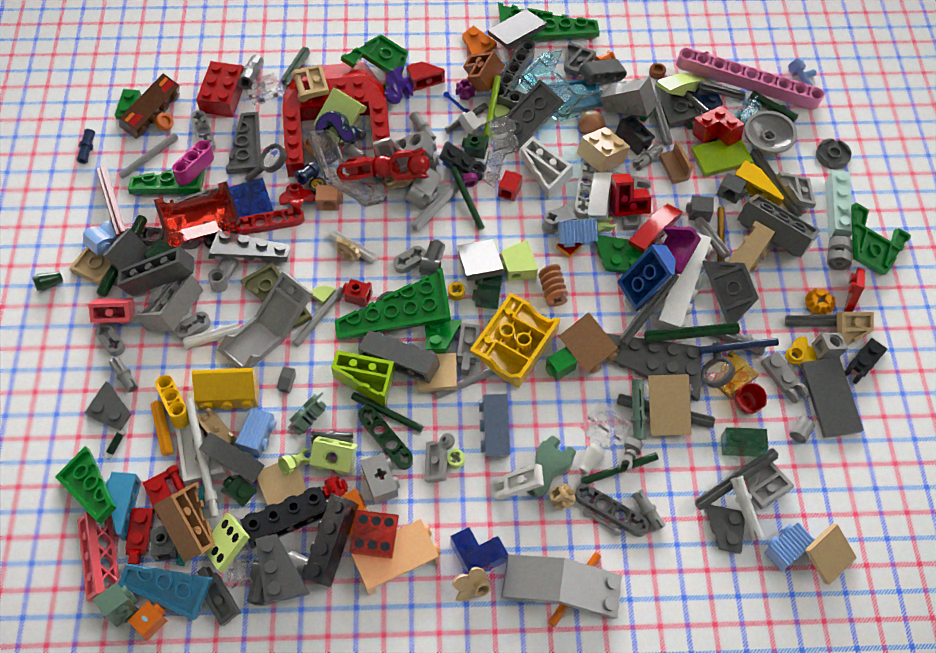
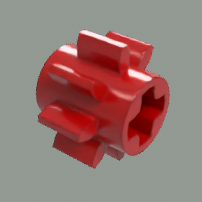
M334 476L324 482L325 486L322 487V492L325 500H327L331 494L336 496L348 492L347 489L349 487L345 479L340 481L338 476Z

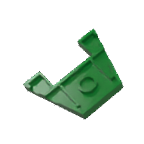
M380 34L365 42V45L360 48L356 47L352 49V52L343 54L340 61L354 68L364 58L388 73L400 66H403L404 70L409 51ZM386 81L383 83L384 89L387 88Z
M856 202L851 205L853 259L879 275H885L896 261L898 253L904 249L906 241L910 240L911 235L897 228L893 231L892 239L889 241L866 227L869 209Z

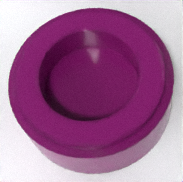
M466 173L461 176L466 188L473 187L478 183L476 173Z

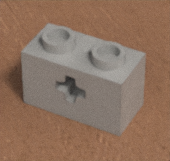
M384 452L360 461L375 505L398 497L400 484L397 476H392L391 470H394L390 458L386 459Z

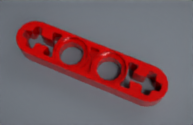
M288 208L239 217L234 220L233 227L237 234L248 235L298 226L304 222L305 217L301 208L299 210ZM276 217L283 218L279 223L273 221ZM259 220L265 221L261 226L255 225Z

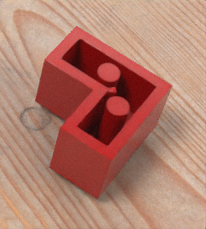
M720 106L694 119L692 135L702 143L717 137L724 144L730 146L742 139L744 123L723 106Z
M629 173L611 175L610 208L615 217L651 213V195L646 188L634 189V180Z

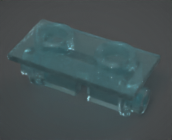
M758 95L752 99L749 97L742 104L744 107L734 114L735 117L744 123V127L749 117L761 110V103L756 101Z

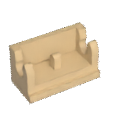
M210 408L206 409L207 414L203 417L199 413L197 414L199 427L206 435L212 432L231 445L235 444L237 437Z

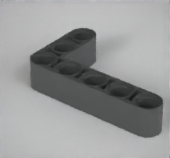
M529 39L522 41L501 73L496 104L503 105L511 110L526 95L515 90L534 59V41Z

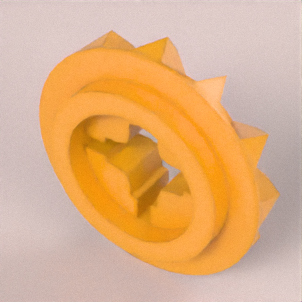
M815 287L806 294L805 304L813 313L827 315L835 308V296H832L830 291L827 292L823 288L817 289ZM824 298L823 302L817 304L818 299Z

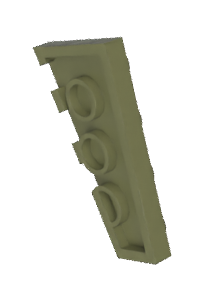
M272 262L241 279L240 282L241 285L264 302L281 273ZM306 307L293 327L298 328L312 319Z

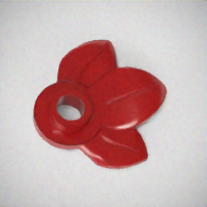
M298 183L289 184L286 187V191L279 196L280 205L289 203L297 210L302 207L304 201L315 202L313 192L304 189Z

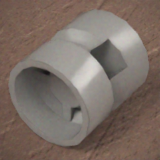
M835 236L829 240L827 266L829 268L841 271L852 266V239L846 236Z

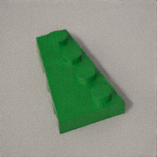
M206 168L187 185L177 184L174 173L171 170H165L158 175L148 173L131 176L128 192L129 194H195L202 191Z

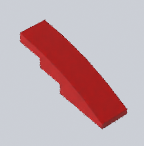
M667 203L629 239L628 245L644 253L651 244L654 245L660 237L666 234L663 230L664 226H673L683 211Z

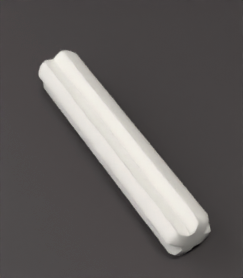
M332 230L329 234V239L334 242L338 238L350 241L359 249L361 258L373 263L376 260V253L342 233Z
M238 323L192 335L183 338V344L186 349L220 340L226 334H233L240 327Z

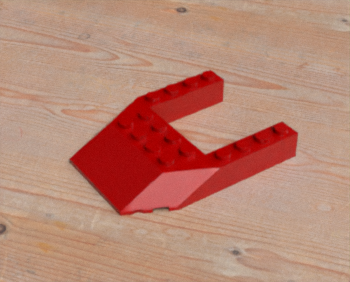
M358 62L354 68L345 63L321 65L329 94L333 88H336L367 107L365 112L360 113L359 116L370 115L373 142L390 137L384 87L365 62ZM304 76L302 77L304 88L309 90L307 77ZM293 78L283 93L282 104L284 147L287 152L285 164L288 177H295V171L302 170L305 167L302 121L316 120L329 94L309 98L306 102H300L296 82Z

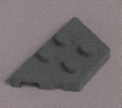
M702 261L726 322H738L759 299L745 263Z

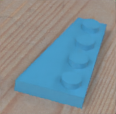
M126 564L118 584L121 587L126 586L129 591L191 620H195L199 615L213 578Z

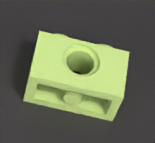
M318 436L313 440L309 464L315 465V468L320 470L333 469L338 474L350 473L354 468L358 444ZM329 453H335L337 455V460H332L329 456Z

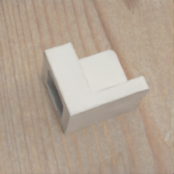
M472 110L467 113H461L458 118L460 124L469 134L480 130L487 122L484 116L478 119Z

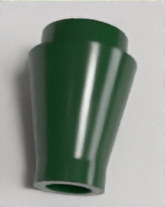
M60 271L40 273L32 277L37 291H45L63 282Z

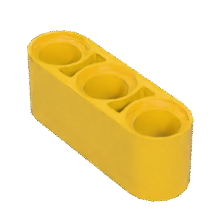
M169 375L158 377L155 381V386L173 426L178 429L187 427L190 424L187 408L173 378Z

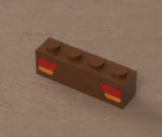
M162 73L119 118V127L135 139L140 135H144L148 130V126L151 123H155V118L161 112H166L170 103L178 99L180 96V85Z

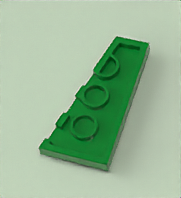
M84 446L55 477L95 521L102 524L117 507L91 450Z

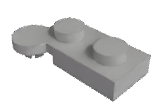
M450 433L443 434L439 442H426L424 481L427 483L446 481L447 451L455 443V438Z

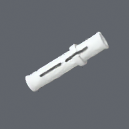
M739 476L738 478L730 479L737 496L735 500L739 502L751 540L761 539L765 536L751 501L752 495L748 493L744 477Z

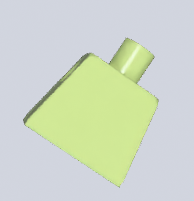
M528 240L501 251L500 260L507 281L537 279L538 267Z

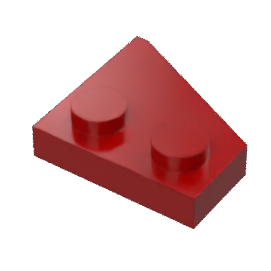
M858 267L856 272L851 274L843 312L854 311L865 288V269Z

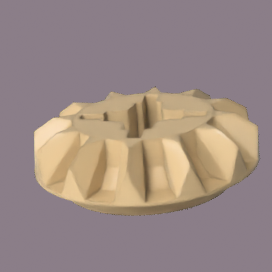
M338 238L334 242L337 251L346 259L358 261L361 257L359 249L350 241Z

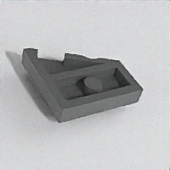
M711 504L704 508L710 520L711 530L716 536L715 541L718 549L741 554L745 525L742 511Z

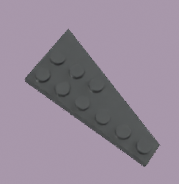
M607 334L619 349L618 356L613 360L619 367L633 370L635 374L648 379L649 375L689 374V384L693 388L691 390V397L693 400L699 401L702 354L699 353V347L701 346L665 341L645 342L643 338L633 337L627 346H623L618 341L621 335Z

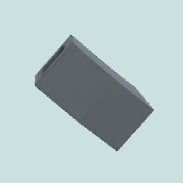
M283 366L276 386L278 391L291 393L296 378L294 368Z

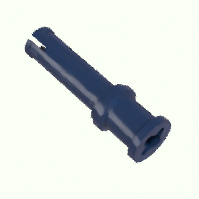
M333 148L315 162L307 163L302 170L295 171L296 180L301 185H305L312 177L316 178L322 169L342 157L340 150Z

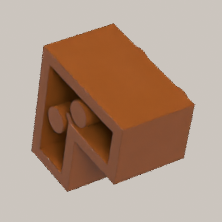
M494 51L470 55L463 66L468 73L467 79L477 92L490 91L493 87L495 75L500 76L505 67Z

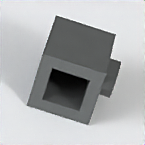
M160 526L156 530H150L151 556L156 562L177 559V549L166 528Z

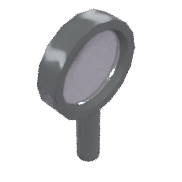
M276 143L266 147L259 157V166L249 173L245 180L250 183L263 171L273 173L279 170L286 161V150Z
M716 341L713 342L712 345H718L720 343ZM721 352L713 353V359L707 362L701 371L703 381L712 388H719L728 384L735 375L733 363L728 358L721 357Z

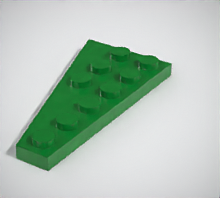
M498 2L500 23L525 9H519L516 5H512V7L503 6L504 3ZM527 8L528 11L542 19L547 25V28L527 38L529 40L599 37L600 30L597 20L582 17L574 19L567 17L568 15L565 14L558 16L553 15V12Z

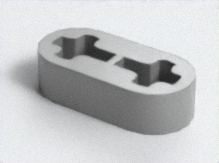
M414 246L395 257V271L407 273L419 266L422 257L426 255L425 249L421 246Z
M197 312L180 322L179 326L175 329L178 339L183 341V338L206 331L211 325L210 318L205 312ZM185 329V330L188 331V332H187L186 334H184V333L182 332V330Z
M101 324L95 329L96 337L111 356H119L125 351L122 339L109 324ZM106 331L109 337L106 338L102 333ZM114 342L118 348L112 347L111 343Z

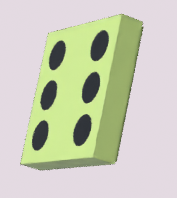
M229 513L225 514L212 532L215 546L205 551L217 570L223 573L250 538L234 516Z

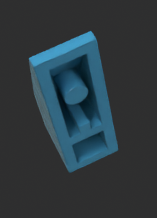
M111 472L110 478L106 480V485L117 507L112 512V518L116 534L122 541H127L131 511L136 505L141 480L137 474Z

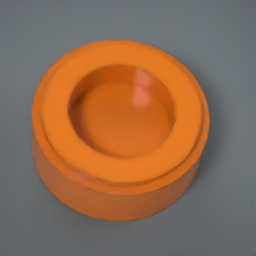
M160 113L155 118V125L162 131H168L174 124L173 118L168 113Z

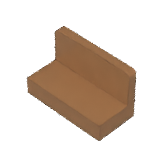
M678 141L675 142L673 150L660 153L659 159L672 184L688 181L693 169Z

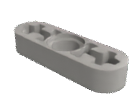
M201 110L194 111L190 118L197 140H208L211 143L212 151H214L216 144L206 113ZM201 118L202 123L199 124L197 119ZM200 130H208L205 134H199Z

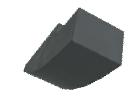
M209 432L199 447L200 451L252 483L255 482L265 466L212 432Z

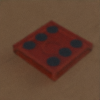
M356 510L349 552L351 554L393 559L399 515Z

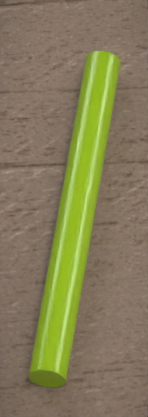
M499 75L494 77L486 118L487 122L483 136L485 134L489 135L488 142L501 82V76Z

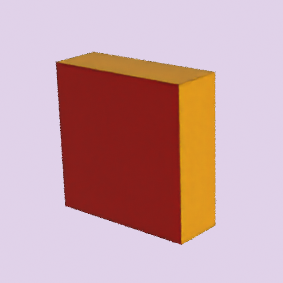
M580 242L575 243L573 247H564V244L560 243L556 245V249L568 258H571L582 247Z

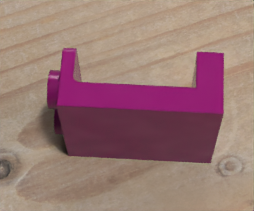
M664 226L663 230L667 234V238L662 245H666L676 259L675 273L682 274L701 238L697 231L690 226Z

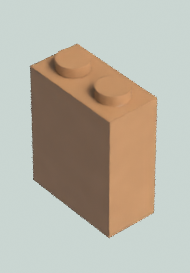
M589 312L558 336L588 375L591 373L593 375L603 368L601 365L606 361H613L618 356L619 349Z

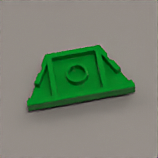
M598 235V241H593L597 246V253L602 259L605 271L624 274L643 253L628 245L629 239Z

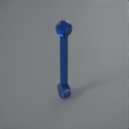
M444 92V97L450 99L463 112L467 113L470 111L453 99L449 92Z

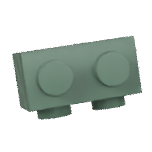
M117 582L93 599L103 616L116 627L122 623H127L139 610L136 606V603L139 601L126 586L121 587Z

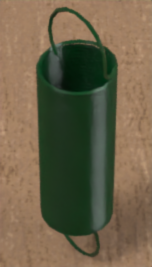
M117 431L106 452L113 456L124 435L119 434Z

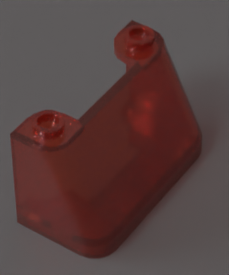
M227 181L218 183V189L216 191H213V189L209 190L210 194L177 203H174L173 199L169 200L170 203H166L163 197L154 199L156 213L167 244L179 246L183 242L217 234L218 230L232 232L238 228L240 219Z

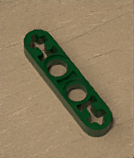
M362 407L358 412V417L363 427L399 469H409L413 465L411 451L373 407ZM365 413L371 414L372 424L367 417L364 418ZM377 426H383L385 432L378 435L374 433V429ZM388 441H396L397 447L388 449L386 447ZM399 451L404 458L408 457L407 463L404 461L400 462Z

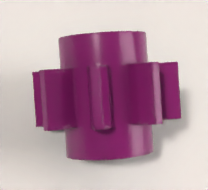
M462 79L460 83H456L455 94L459 95L460 99L469 100L471 97H475L476 89L468 79Z

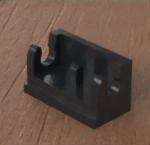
M633 115L621 119L615 135L623 139L637 156L642 153L643 148L648 150L655 138Z

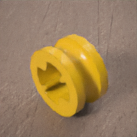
M460 282L451 283L448 287L449 297L454 301L463 299L465 296L464 285ZM458 289L460 290V293H459V292L453 293V290H456V291H457Z

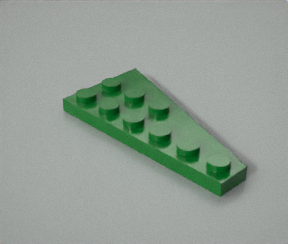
M443 268L436 270L437 272L430 276L422 277L420 281L412 285L408 284L383 296V299L375 303L367 304V307L359 311L355 310L335 320L337 340L366 336L369 330L385 333L451 321Z

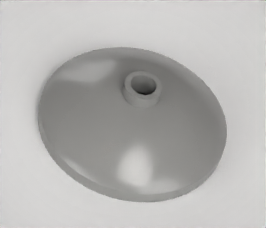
M760 111L753 114L747 120L744 128L745 137L754 148L765 153H783L789 150L797 139V129L794 123L785 115L775 111Z

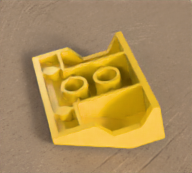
M510 293L473 344L470 352L503 380L520 388L558 332L560 319L546 318L537 313L531 303Z

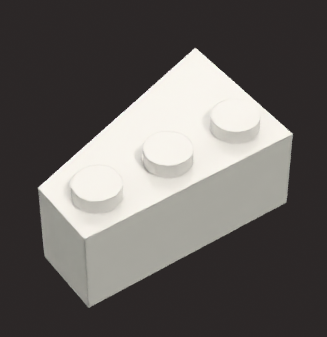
M533 136L521 147L522 160L550 200L573 176V165Z

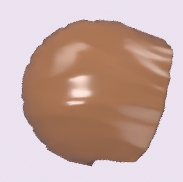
M594 110L582 113L577 122L579 130L586 134L606 127L604 117L601 113Z

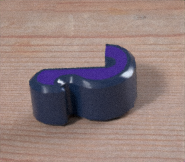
M328 111L318 118L315 125V131L318 135H323L333 126L344 143L354 144L358 142L360 138L359 130L355 126H349V120L341 112Z

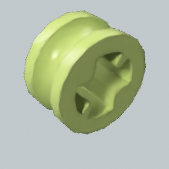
M452 449L447 454V464L452 469H460L465 463V455L460 449ZM452 456H459V462H452Z

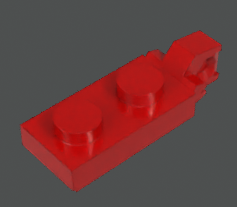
M132 508L125 554L129 555L128 564L140 565L142 555H146L149 552L150 530L153 528L155 515L153 508Z

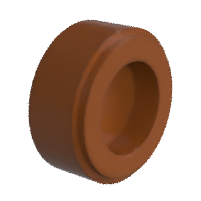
M654 63L650 66L649 75L652 78L662 79L665 76L666 67L663 64Z

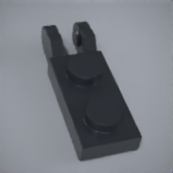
M450 142L444 143L440 154L442 160L451 166H456L463 174L476 173L478 181L483 179L481 172H485L486 165L481 161H475L474 158Z
M871 338L849 363V367L844 371L846 377L854 369L859 373L853 379V383L857 384L862 377L868 374L888 349Z

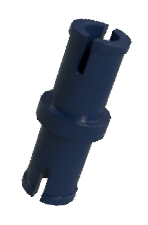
M84 129L82 141L78 145L80 149L76 160L81 164L88 163L90 151L94 147L92 143L96 133L92 129Z

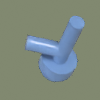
M799 58L793 60L788 65L790 74L792 76L798 75L803 83L813 86L808 77L815 76L817 71L812 69L804 72L803 70L806 68L804 61Z

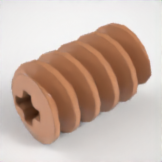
M558 264L548 265L541 269L538 274L544 297L546 298V304L550 307L563 305L568 300L566 298L568 291L565 290L566 285L562 277L563 274L560 271L561 267Z

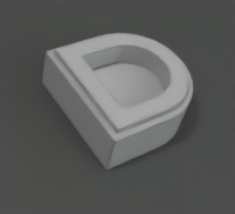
M639 214L622 216L623 230H635L640 226L641 217Z

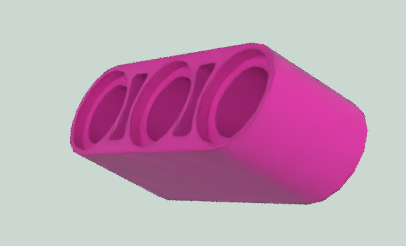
M198 141L173 164L172 170L177 184H189L214 160L212 146L209 141Z

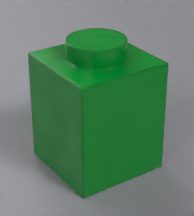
M564 347L547 357L545 369L550 376H553L558 381L576 370L577 360L569 349Z

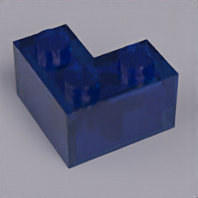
M470 527L450 536V545L466 574H469L470 570L474 567L482 568L485 572H488L507 562L508 552L499 536L480 545Z

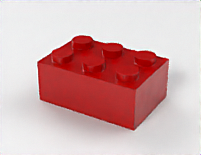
M210 61L196 98L199 110L204 111L206 114L234 117L243 91L238 84V80L244 66Z

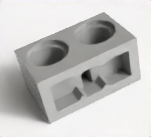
M423 130L395 141L403 150L425 149L424 155L428 158L432 157L433 140Z

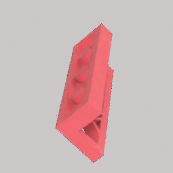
M85 512L77 520L86 602H89L106 590L103 584L105 577L112 581L113 584L118 583L119 572L111 515L105 520V528L102 530L96 524L95 519L88 512ZM100 536L107 541L108 547L106 549L98 543ZM103 556L110 561V568L108 570L101 565L100 559Z

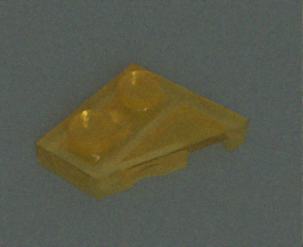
M729 351L727 358L735 367V375L728 384L718 388L728 398L735 395L741 386L752 382L758 377V373L734 351ZM723 364L717 380L727 374L729 365Z

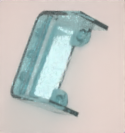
M561 49L540 54L519 78V83L527 92L541 79L564 100L565 103L552 115L558 121L578 117L586 111L594 110L603 93L602 89L589 92L581 84L571 86L555 70L563 52Z

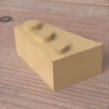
M755 221L748 236L745 235L742 244L734 251L727 262L745 263L749 275L751 271L755 272L760 265L759 260H764L770 250L767 248L775 232Z

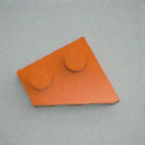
M474 25L462 34V39L471 55L491 52L497 47L495 40Z

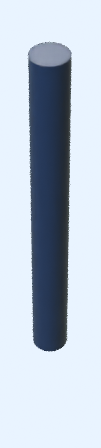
M778 338L701 346L699 347V353L708 354L778 346L779 340Z

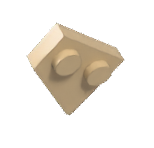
M837 312V333H841L846 345L857 342L864 335L874 331V312Z

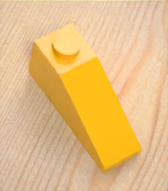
M745 160L735 173V176L747 181L745 189H747L746 193L751 196L759 194L780 207L784 196L761 168Z

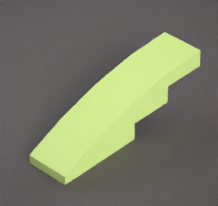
M681 73L659 80L655 85L667 93L684 96L687 90L695 92L701 80L708 81L694 73Z

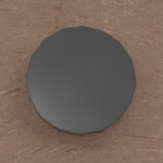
M831 138L819 143L816 150V158L819 163L829 169L838 170L844 168L850 162L852 151L846 143L841 140L835 141Z

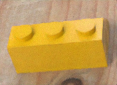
M253 368L192 370L194 401L198 409L206 411L207 408L211 410L220 408L231 410L232 408L250 409L251 407H259V383Z

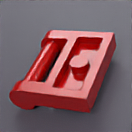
M177 465L170 466L166 471L142 482L152 505L172 495L166 482L167 480L172 479L177 491L185 488Z

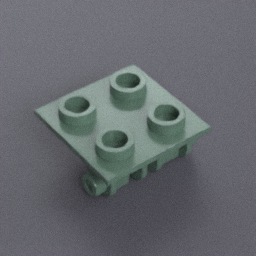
M323 392L318 396L314 394L303 404L305 409H300L289 419L291 424L288 428L294 426V432L297 435L304 434L310 425L313 424L311 419L316 421L325 411L326 404L322 401H317Z

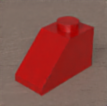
M423 61L406 66L407 76H409L408 80L414 86L413 91L445 83L444 68Z

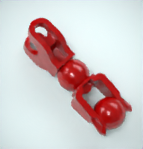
M425 149L398 150L391 157L386 155L378 157H351L337 167L336 173L339 179L344 181L359 180L376 175L382 178L393 176L396 181L426 179L429 177L427 172L430 162L428 157L424 155ZM409 157L407 167L410 172L402 173L397 160ZM346 168L347 173L350 175L343 174L342 169Z

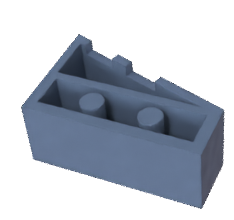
M484 394L482 400H479V412H482L483 420H480V432H483L484 440H480L481 453H484L485 457L510 456L508 394Z

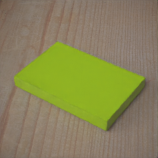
M742 139L730 146H727L721 140L692 146L691 152L704 177L739 169L745 160L752 164L754 162Z

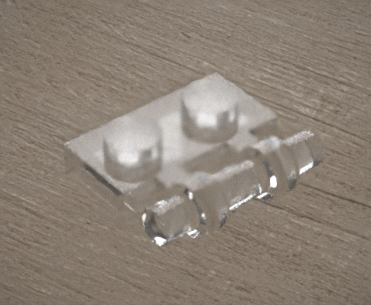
M274 72L257 78L252 87L245 90L253 105L264 104L265 101L272 98H280V95L285 93Z
M600 401L588 416V419L593 422L590 426L583 422L580 429L586 432L585 435L589 438L593 437L600 442V446L604 449L607 447L613 452L617 445L611 440L615 438L621 442L633 424ZM600 427L608 434L604 436L597 429Z

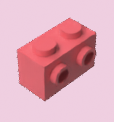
M133 298L94 299L88 304L90 323L109 324L110 322H118L119 324H125L135 317Z

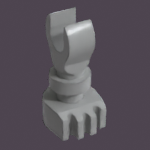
M631 437L626 438L624 442L625 456L620 458L618 462V470H620L623 464L628 465L627 473L632 471V461L640 454L643 448L641 441Z

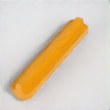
M155 400L150 404L160 451L162 455L169 456L174 450L162 402Z

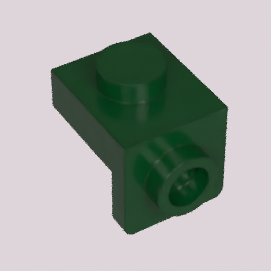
M239 474L228 476L222 483L224 487L221 489L222 493L229 495L242 507L247 504L257 491Z

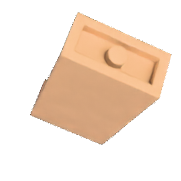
M419 519L374 540L377 542V547L373 550L369 549L367 544H365L361 548L350 551L368 595L376 593V587L433 560L435 564L439 563L441 551L437 543H432L430 539L432 533L428 524L424 525L422 520ZM388 542L390 549L382 551L380 548L381 543Z

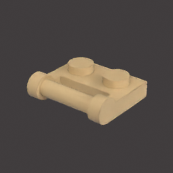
M321 64L292 71V78L296 82L300 102H306L309 98L329 94ZM304 76L307 77L309 90L304 88L302 77Z

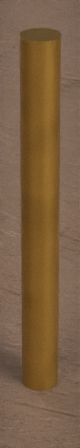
M720 206L717 208V235L725 244V208ZM717 253V262H725V259L721 258Z

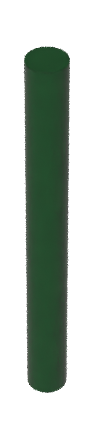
M451 167V173L478 230L484 229L485 226L457 167Z
M353 392L351 395L352 400L364 406H371L377 412L419 433L424 428L423 425L356 392Z
M654 452L634 459L632 461V469L659 460L657 453ZM623 464L620 470H618L617 465L582 477L581 483L590 484L625 472L628 469V465Z

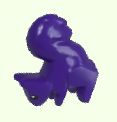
M403 66L385 74L387 88L384 95L390 104H399L402 100V93L407 99L414 95L413 83L407 82L409 76L403 77L401 74Z

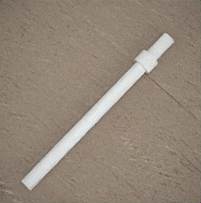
M186 398L185 404L205 489L204 499L206 503L208 502L211 518L219 516L216 503L218 497L216 490L213 489L206 454L199 450L203 441L193 398Z

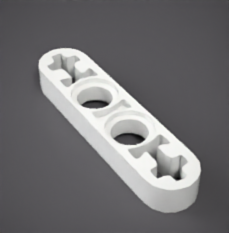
M585 160L582 161L574 207V214L580 219L588 217L591 187L596 169ZM587 166H590V172H586ZM589 179L591 183L585 184L582 180ZM587 193L589 197L583 198L580 194ZM581 204H585L584 211H581Z

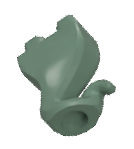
M553 435L546 441L543 440L536 451L535 464L542 465L544 486L526 491L536 498L544 496L549 491L555 477L563 475L570 470L576 455V450L570 446H567L563 452L558 450L557 447L561 441Z

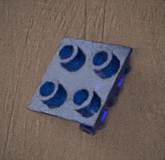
M263 177L228 187L238 218L274 211Z

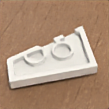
M189 424L182 429L176 428L183 482L188 484L201 481L202 475L191 426ZM200 430L201 436H202V441H204V440H205V436L203 435L202 431ZM206 454L211 478L226 475L221 464Z

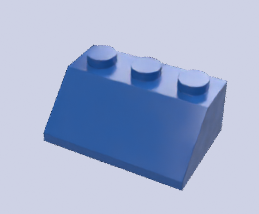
M651 245L617 281L635 311H638L674 275L676 259L666 245Z

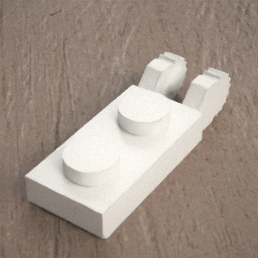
M534 464L495 479L493 486H504V489L495 492L494 498L497 500L509 498L544 486L542 465Z

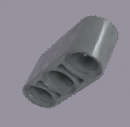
M618 59L590 61L584 63L579 68V72L588 85L618 82L627 76V71Z

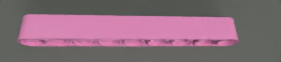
M688 47L680 50L676 60V66L681 70L752 92L756 91L759 94L811 110L818 108L825 96L824 91L818 87Z

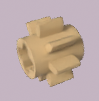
M565 483L562 484V487L556 485L550 492V498L552 499L550 503L560 511L564 507L569 509L575 503V491Z

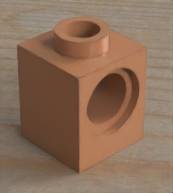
M338 185L316 186L315 201L317 210L339 211V203L343 202V194L339 193Z

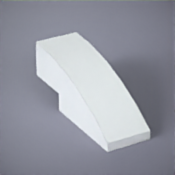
M595 172L589 201V219L594 218L597 221H608L611 202V175L613 173Z

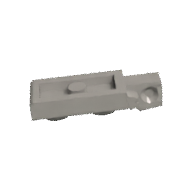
M461 323L457 352V364H462L461 375L469 376L470 365L475 366L477 357L470 352V349L480 335L481 325Z

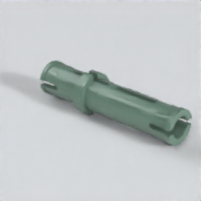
M632 379L633 417H631V422H633V438L645 440V422L647 417L645 416L644 379Z

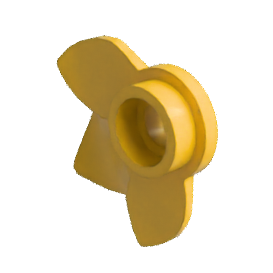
M807 337L795 339L792 347L788 348L785 353L786 360L792 365H798L800 368L802 362L818 360L813 347L808 346Z

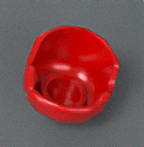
M750 382L741 386L736 391L734 402L737 408L744 414H754L766 406L767 394L762 386Z

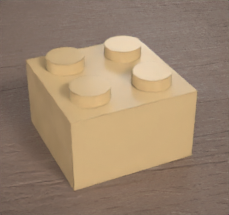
M605 127L582 136L577 154L598 172L602 173L623 164L630 146Z

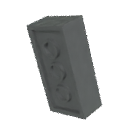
M759 194L754 195L746 202L736 219L746 228L752 229V225L757 221L773 230L775 233L772 243L787 249L788 253L792 256H799L800 258L808 251L820 233L819 229Z

